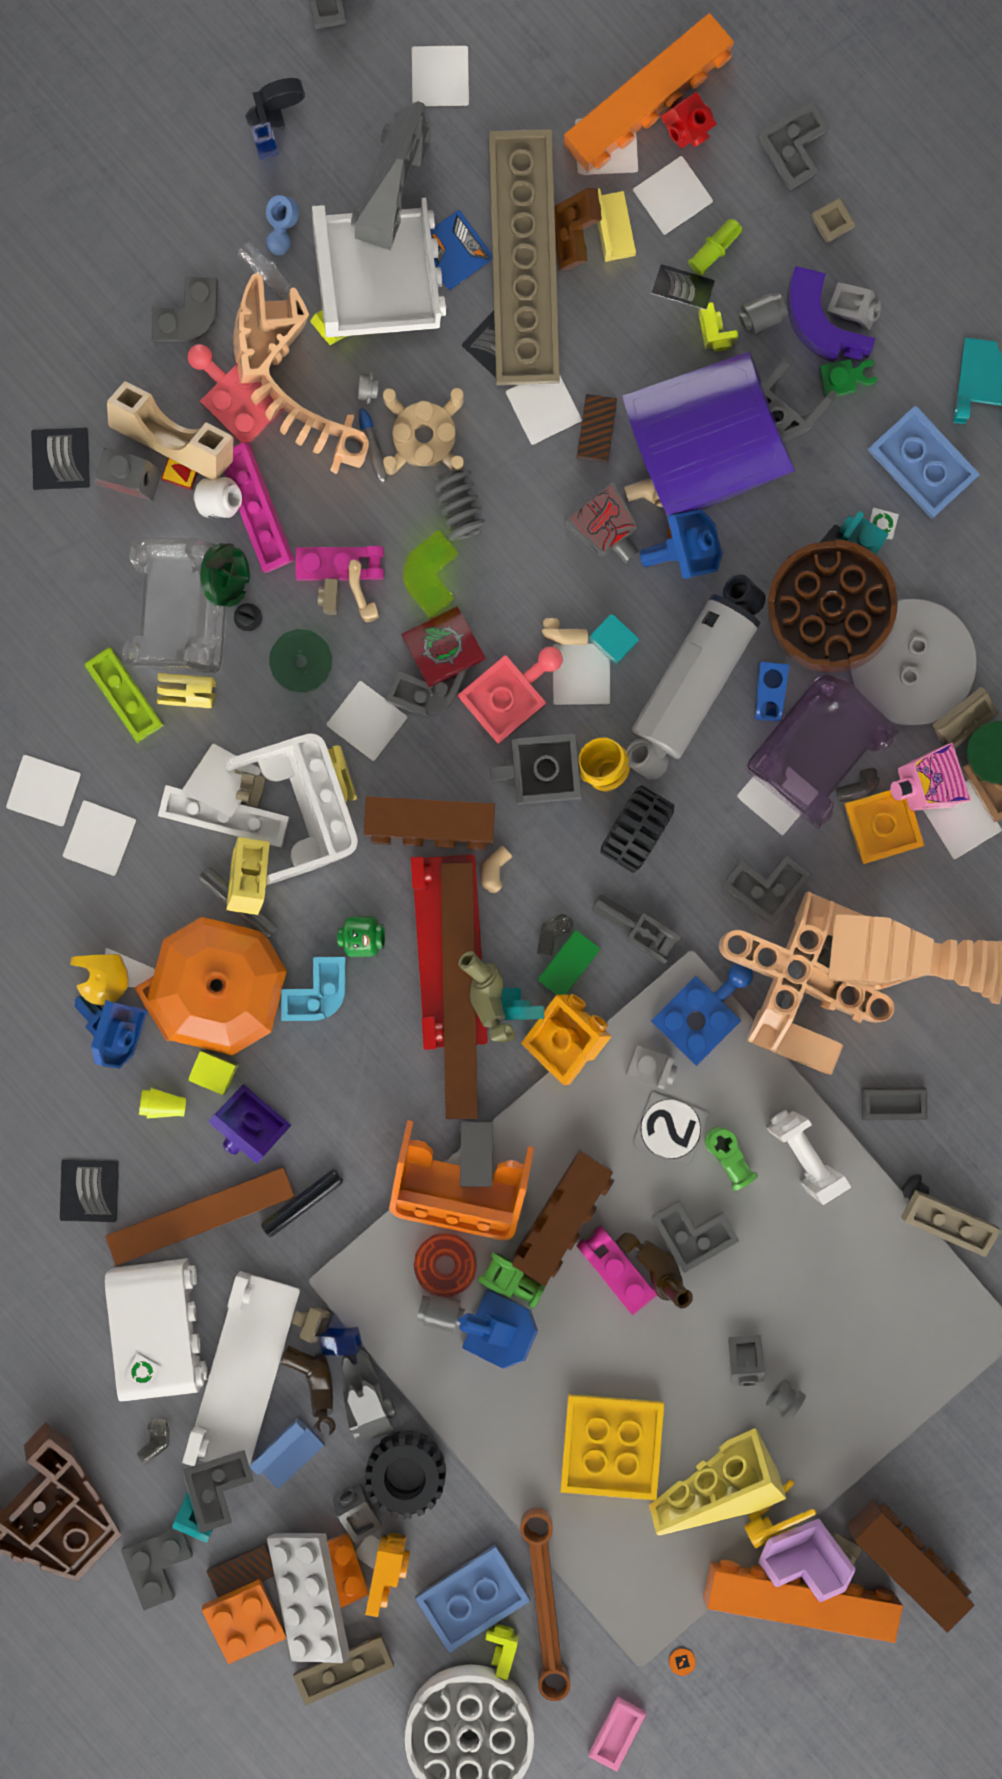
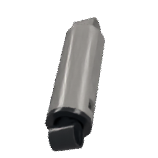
M739 574L730 578L723 588V597L716 594L711 595L632 727L633 734L639 739L632 742L626 750L629 757L628 766L645 779L655 780L664 774L668 766L666 755L675 759L681 758L761 624L754 615L763 609L766 596L764 591L746 575Z

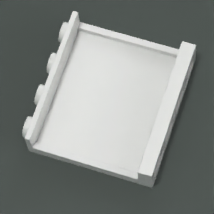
M421 198L420 208L401 209V223L391 250L355 239V226L351 225L353 213L326 215L325 205L312 206V227L325 337L440 328L441 316H446V305L444 296H439L438 287H442L441 268L435 267L434 258H438L437 238L431 239L430 229L435 228L434 212L427 209L426 198Z

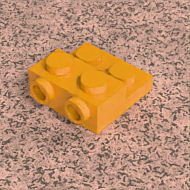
M575 994L556 995L544 1011V1019H538L521 1042L563 1085H570L586 1062L594 1060L612 1037L606 1031L608 1024L597 1015H589L584 1010L586 1003Z
M388 1533L387 1536L381 1535L365 1615L378 1617L380 1607H387L390 1586L397 1587L399 1577L406 1578L410 1551L404 1550L406 1536L402 1534Z

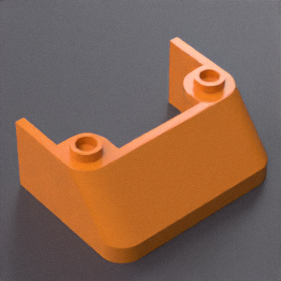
M407 1120L389 1206L390 1212L396 1217L498 1240L511 1239L515 1235L524 1201L534 1147L528 1146L524 1164L514 1160L498 1164L495 1173H493V1187H460V1165L433 1160V1149L427 1143L421 1140H410L414 1121Z

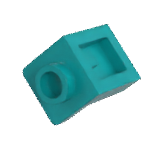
M860 510L855 518L848 515L839 529V532L844 534L840 540L859 544L876 555L889 534L863 518L864 513Z
M503 988L501 1002L505 1014L504 1020L544 1019V1006H531V1000H521L520 988Z

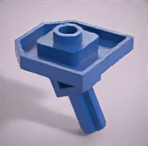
M702 509L668 516L672 538L667 539L664 543L640 550V560L644 567L667 561H679L683 579L718 571L723 554L715 523Z
M78 996L75 999V1008L88 1021L85 1027L94 1036L91 1049L95 1064L120 1069L134 1055L148 1012L147 1009L106 1000L102 1009L99 1005L92 1004L82 996Z
M491 1289L486 1290L476 1315L465 1313L464 1316H460L458 1322H460L459 1329L462 1332L468 1333L462 1349L502 1369L526 1361L538 1333L531 1309Z

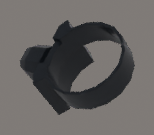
M284 78L268 83L258 92H252L255 106L250 108L245 115L247 123L253 127L264 125L276 129H284L285 123L281 109L292 107L303 101L305 92L302 81L298 78Z

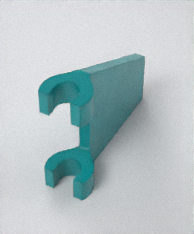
M964 338L953 423L966 424L967 419L970 418L971 402L1002 406V355L997 342Z

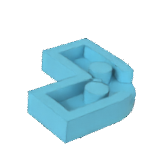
M313 957V989H281V1021H318L334 1014L340 1008L345 998L346 957Z

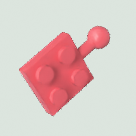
M197 344L189 349L187 354L189 364L194 369L204 370L217 383L200 400V403L240 443H251L284 410L280 408L272 420L269 421L265 416V412L269 405L274 402L272 397L268 395L256 406L251 400L254 391L263 386L261 382L240 383L237 369L238 363L225 374L212 361V352L205 345Z
M545 647L538 655V662L523 674L505 655L460 692L457 697L493 740L500 744L547 704L531 683L546 671L553 672L558 670L563 663L562 653L555 647Z

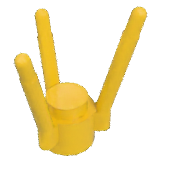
M789 1480L783 1486L785 1494L794 1485L793 1480ZM771 1505L749 1514L748 1517L751 1522L745 1524L744 1528L754 1547L758 1548L766 1545L770 1538L794 1528L781 1530L814 1516L816 1510L810 1509L773 1525L769 1516L762 1518V1515L773 1506Z

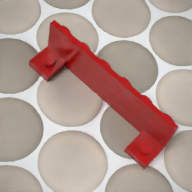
M473 854L426 858L423 856L410 857L415 901L424 1050L444 1047L441 863H473L474 953L482 960L476 862ZM476 1013V1045H484L488 1043L487 1027L483 1026Z

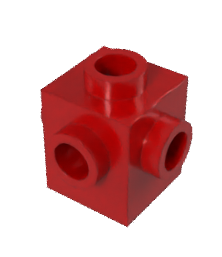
M697 91L660 116L668 128L670 138L678 144L680 149L692 143L694 148L710 137L708 131L717 125L711 109L703 102Z

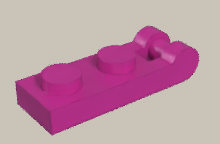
M382 546L295 547L296 581H325V578L348 581L350 561L354 559L360 562V558H369V568L361 569L360 580L384 579V569L381 568V558L384 557V547Z
M600 1225L594 1230L595 1234L587 1241L583 1239L576 1246L631 1315H634L655 1298L657 1294L607 1231ZM604 1244L608 1251L599 1258L594 1251Z

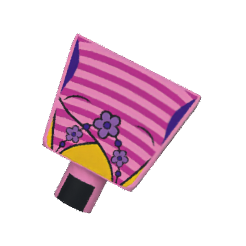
M953 743L934 749L899 767L898 774L900 780L891 784L892 796L896 800L906 798L912 811L950 808L971 801Z

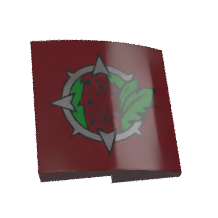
M458 606L401 634L428 688L485 660V656Z

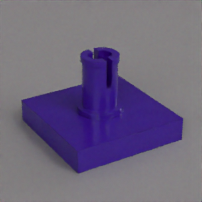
M244 1084L209 1120V1123L226 1137L223 1147L227 1152L237 1154L241 1150L256 1164L259 1163L291 1126L290 1123Z

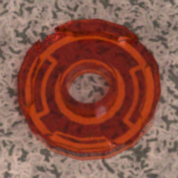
M443 1232L434 1234L422 1242L416 1251L413 1267L416 1278L423 1289L434 1295L450 1297L463 1292L470 1286L475 1278L477 1260L475 1251L467 1240L458 1234ZM448 1256L453 1259L455 1267L450 1273H441L437 1269L436 1262L440 1257Z

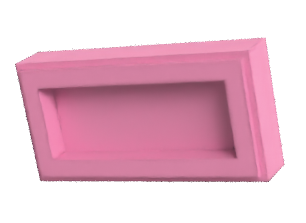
M617 1696L588 1753L589 1757L618 1771L646 1716V1711Z

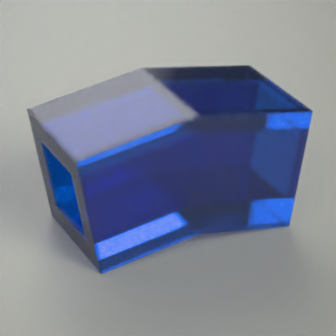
M270 121L251 126L260 160L279 155Z
M358 1327L328 1328L318 1336L322 1355L341 1356L358 1354L363 1345Z

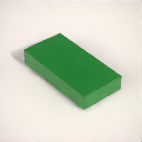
M575 930L537 980L556 995H566L601 948Z

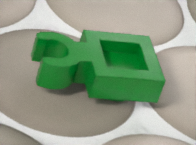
M851 359L820 365L818 369L824 398L831 390L838 394V396L855 393L857 391L856 383L866 387L874 385L877 382V377L867 378L863 374L864 369L874 366V361L865 360L857 368L852 367Z

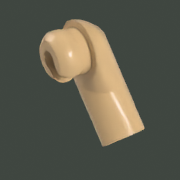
M651 479L623 487L627 502L643 497L651 503L663 507Z
M546 618L543 621L544 629L541 631L547 639L563 645H586L588 642V632L586 629H559L560 620L558 618Z
M503 845L481 864L480 882L483 888L487 889L490 893H496L501 890L503 882L499 879L500 867L512 858V855Z

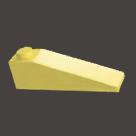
M756 1428L727 1440L719 1447L720 1452L708 1462L704 1460L696 1466L698 1469L684 1482H676L649 1505L657 1535L757 1512L786 1499L779 1472Z

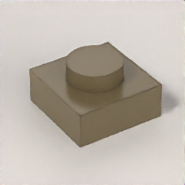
M840 198L811 215L826 244L855 227L854 221Z
M325 578L324 587L319 586L318 606H323L324 614H338L340 587L338 579Z

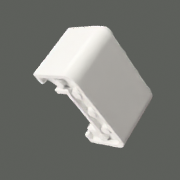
M189 1258L114 1266L105 1274V1291L116 1389L120 1402L198 1393L204 1385V1380L208 1379L206 1361H201L199 1355H196L200 1353L199 1334H193L192 1321L197 1320L195 1302H190L189 1293L193 1289V1285L197 1284V1273L195 1265L190 1266ZM136 1354L161 1366L148 1391L123 1378Z

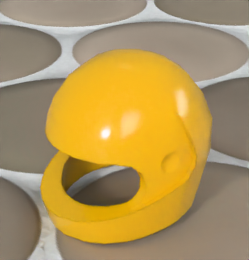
M609 738L593 739L582 748L579 754V775L583 781L599 791H613L623 785L629 776L628 754L614 740Z
M105 954L71 957L70 965L86 968L90 973L87 982L76 985L79 993L85 1000L95 1005H105L106 1000L116 1002L123 996L128 987L129 977L121 955Z

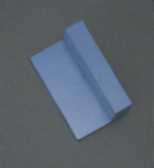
M298 1416L252 1460L249 1467L257 1476L263 1473L279 1489L325 1444Z

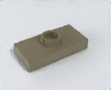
M980 687L932 725L943 746L953 743L954 748H956L968 739L978 727L988 723L999 712L987 690Z

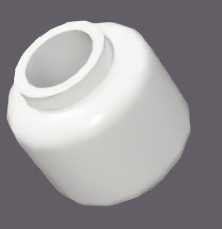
M206 477L197 484L194 502L198 512L203 517L227 519L234 516L242 503V494L236 482L231 478L219 477L216 480H211Z

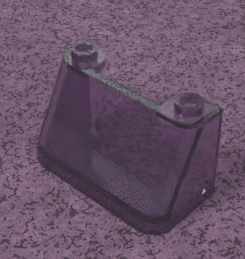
M825 674L817 678L761 744L748 761L746 770L809 824L819 829L833 814L834 803L828 798L829 795L867 750L871 752L886 750L892 744L893 738L899 730L851 683Z

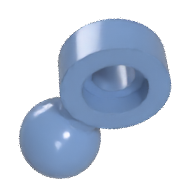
M277 195L270 199L266 207L267 220L274 227V231L267 236L266 246L272 254L281 256L286 254L291 247V239L286 231L296 224L299 217V207L293 198Z

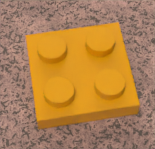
M891 790L844 804L862 865L925 846L915 812L909 808L906 798L896 800L892 796Z

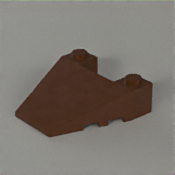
M45 1422L24 1444L26 1462L37 1469L39 1473L4 1510L0 1508V1554L11 1557L13 1561L19 1563L25 1561L39 1566L40 1570L78 1582L121 1536V1532L70 1441Z

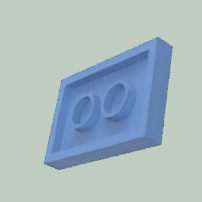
M916 405L868 449L870 454L931 519L980 476L975 468Z
M495 1544L415 1595V1600L450 1653L530 1602V1597Z

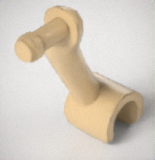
M353 559L349 564V584L358 604L361 618L365 622H371L379 618V613L374 602L367 604L360 586L361 564Z

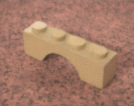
M126 381L107 400L108 427L211 480L218 479L233 462L232 435L207 422L199 429H187L179 426L163 414L155 403L152 394Z

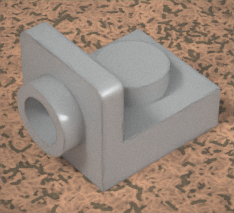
M838 282L827 312L832 317L857 322L863 329L870 330L873 322L879 318L881 301L873 290Z
M636 1045L626 1075L664 1089L666 1083L672 1084L678 1066L673 1065L674 1058Z

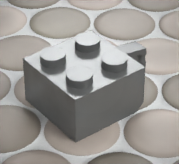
M576 733L512 739L513 758L505 759L506 766L489 768L490 781L507 780L508 787L516 788L517 805L581 799Z

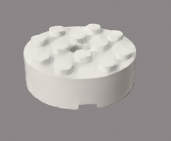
M474 1664L447 1668L425 1682L410 1705L405 1730L406 1756L415 1777L419 1779H522L533 1755L534 1725L529 1703L516 1683L509 1677L508 1680L495 1677L496 1670L493 1668ZM468 1729H471L478 1737L468 1740L461 1735L468 1731Z

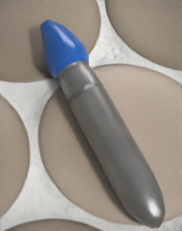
M361 408L359 411V425L369 442L368 453L372 467L379 482L385 483L387 473L384 469L383 456L376 438L377 436L373 429V421L369 413L364 408Z

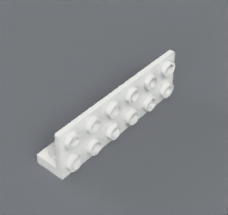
M239 1271L236 1275L217 1351L196 1424L190 1433L182 1463L195 1466L198 1460L208 1462L245 1450L250 1466L299 1297V1288Z

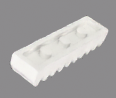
M167 785L165 786L158 813L159 817L237 837L269 841L270 845L280 848L283 847L290 820L288 816L241 804L233 816L228 817L183 793L182 789Z

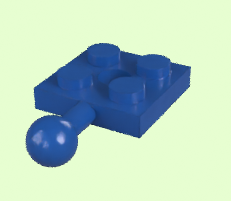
M737 963L734 964L728 971V980L715 993L697 976H694L662 1008L651 1022L697 1066L741 1022L723 1002L736 988H745L751 984L753 980L752 969ZM695 1011L702 1013L705 1018V1023L699 1030H692L687 1025L688 1015Z

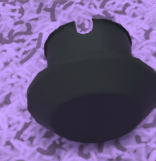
M245 603L237 607L233 618L236 626L242 631H253L260 625L262 615L257 606Z
M921 1174L912 1175L906 1181L902 1188L905 1198L912 1197L915 1190L929 1195V1187L921 1182Z

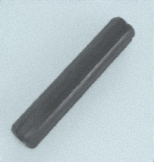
M206 868L199 876V881L227 905L229 883L212 868ZM234 911L253 929L262 932L268 939L277 930V926L261 911H259L258 915Z

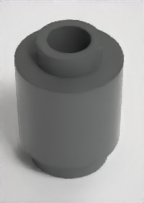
M769 292L741 306L742 312L738 314L744 330H750L755 335L782 322V318L788 315V310L779 292L774 294Z
M431 1294L430 1297L423 1295L417 1321L424 1322V1326L453 1333L454 1327L460 1326L458 1319L460 1316H464L465 1309L459 1308L461 1301Z

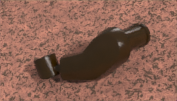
M628 1232L623 1233L616 1240L618 1246L626 1254L634 1248L637 1250L635 1258L649 1270L653 1290L659 1298L666 1301L671 1300L680 1309L686 1308L691 1304L693 1295L690 1290L683 1286V1279L677 1262L671 1254L648 1240L643 1244L640 1243L634 1234Z
M288 1345L280 1365L292 1368L306 1375L305 1378H308L313 1417H319V1420L314 1425V1432L318 1436L321 1435L320 1423L325 1422L329 1426V1434L331 1435L335 1431L336 1425L335 1421L328 1417L333 1413V1387L327 1358L321 1353L312 1356Z

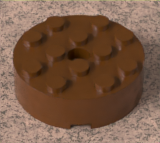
M844 540L815 542L794 552L778 569L773 578L768 598L770 626L781 649L799 665L823 673L850 671L872 660L884 648L892 634L898 607L895 583L886 565L867 548ZM828 600H837L841 603L842 607L837 612L832 613L827 612L823 605Z

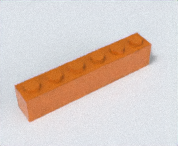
M708 13L564 134L563 145L587 173L594 167L597 170L602 168L611 159L610 154L618 147L620 149L626 148L635 139L636 136L634 134L642 127L648 129L659 119L660 116L658 114L666 107L671 109L678 104L684 97L682 93L690 87L695 89L700 86L708 77L706 73L716 66L719 69L724 66L732 57L730 53L734 41L715 18Z
M725 1559L720 1560V1563L710 1561L703 1600L709 1610L896 1643L903 1609L902 1603L893 1591L885 1588H876V1591L865 1590L863 1586L852 1582L849 1583L845 1592L819 1602L802 1577L775 1587L761 1566L752 1565L751 1569L739 1567L738 1563Z

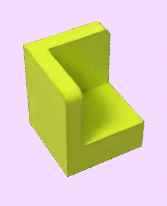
M201 1050L190 1073L189 1081L218 1094L225 1095L239 1064L206 1050Z

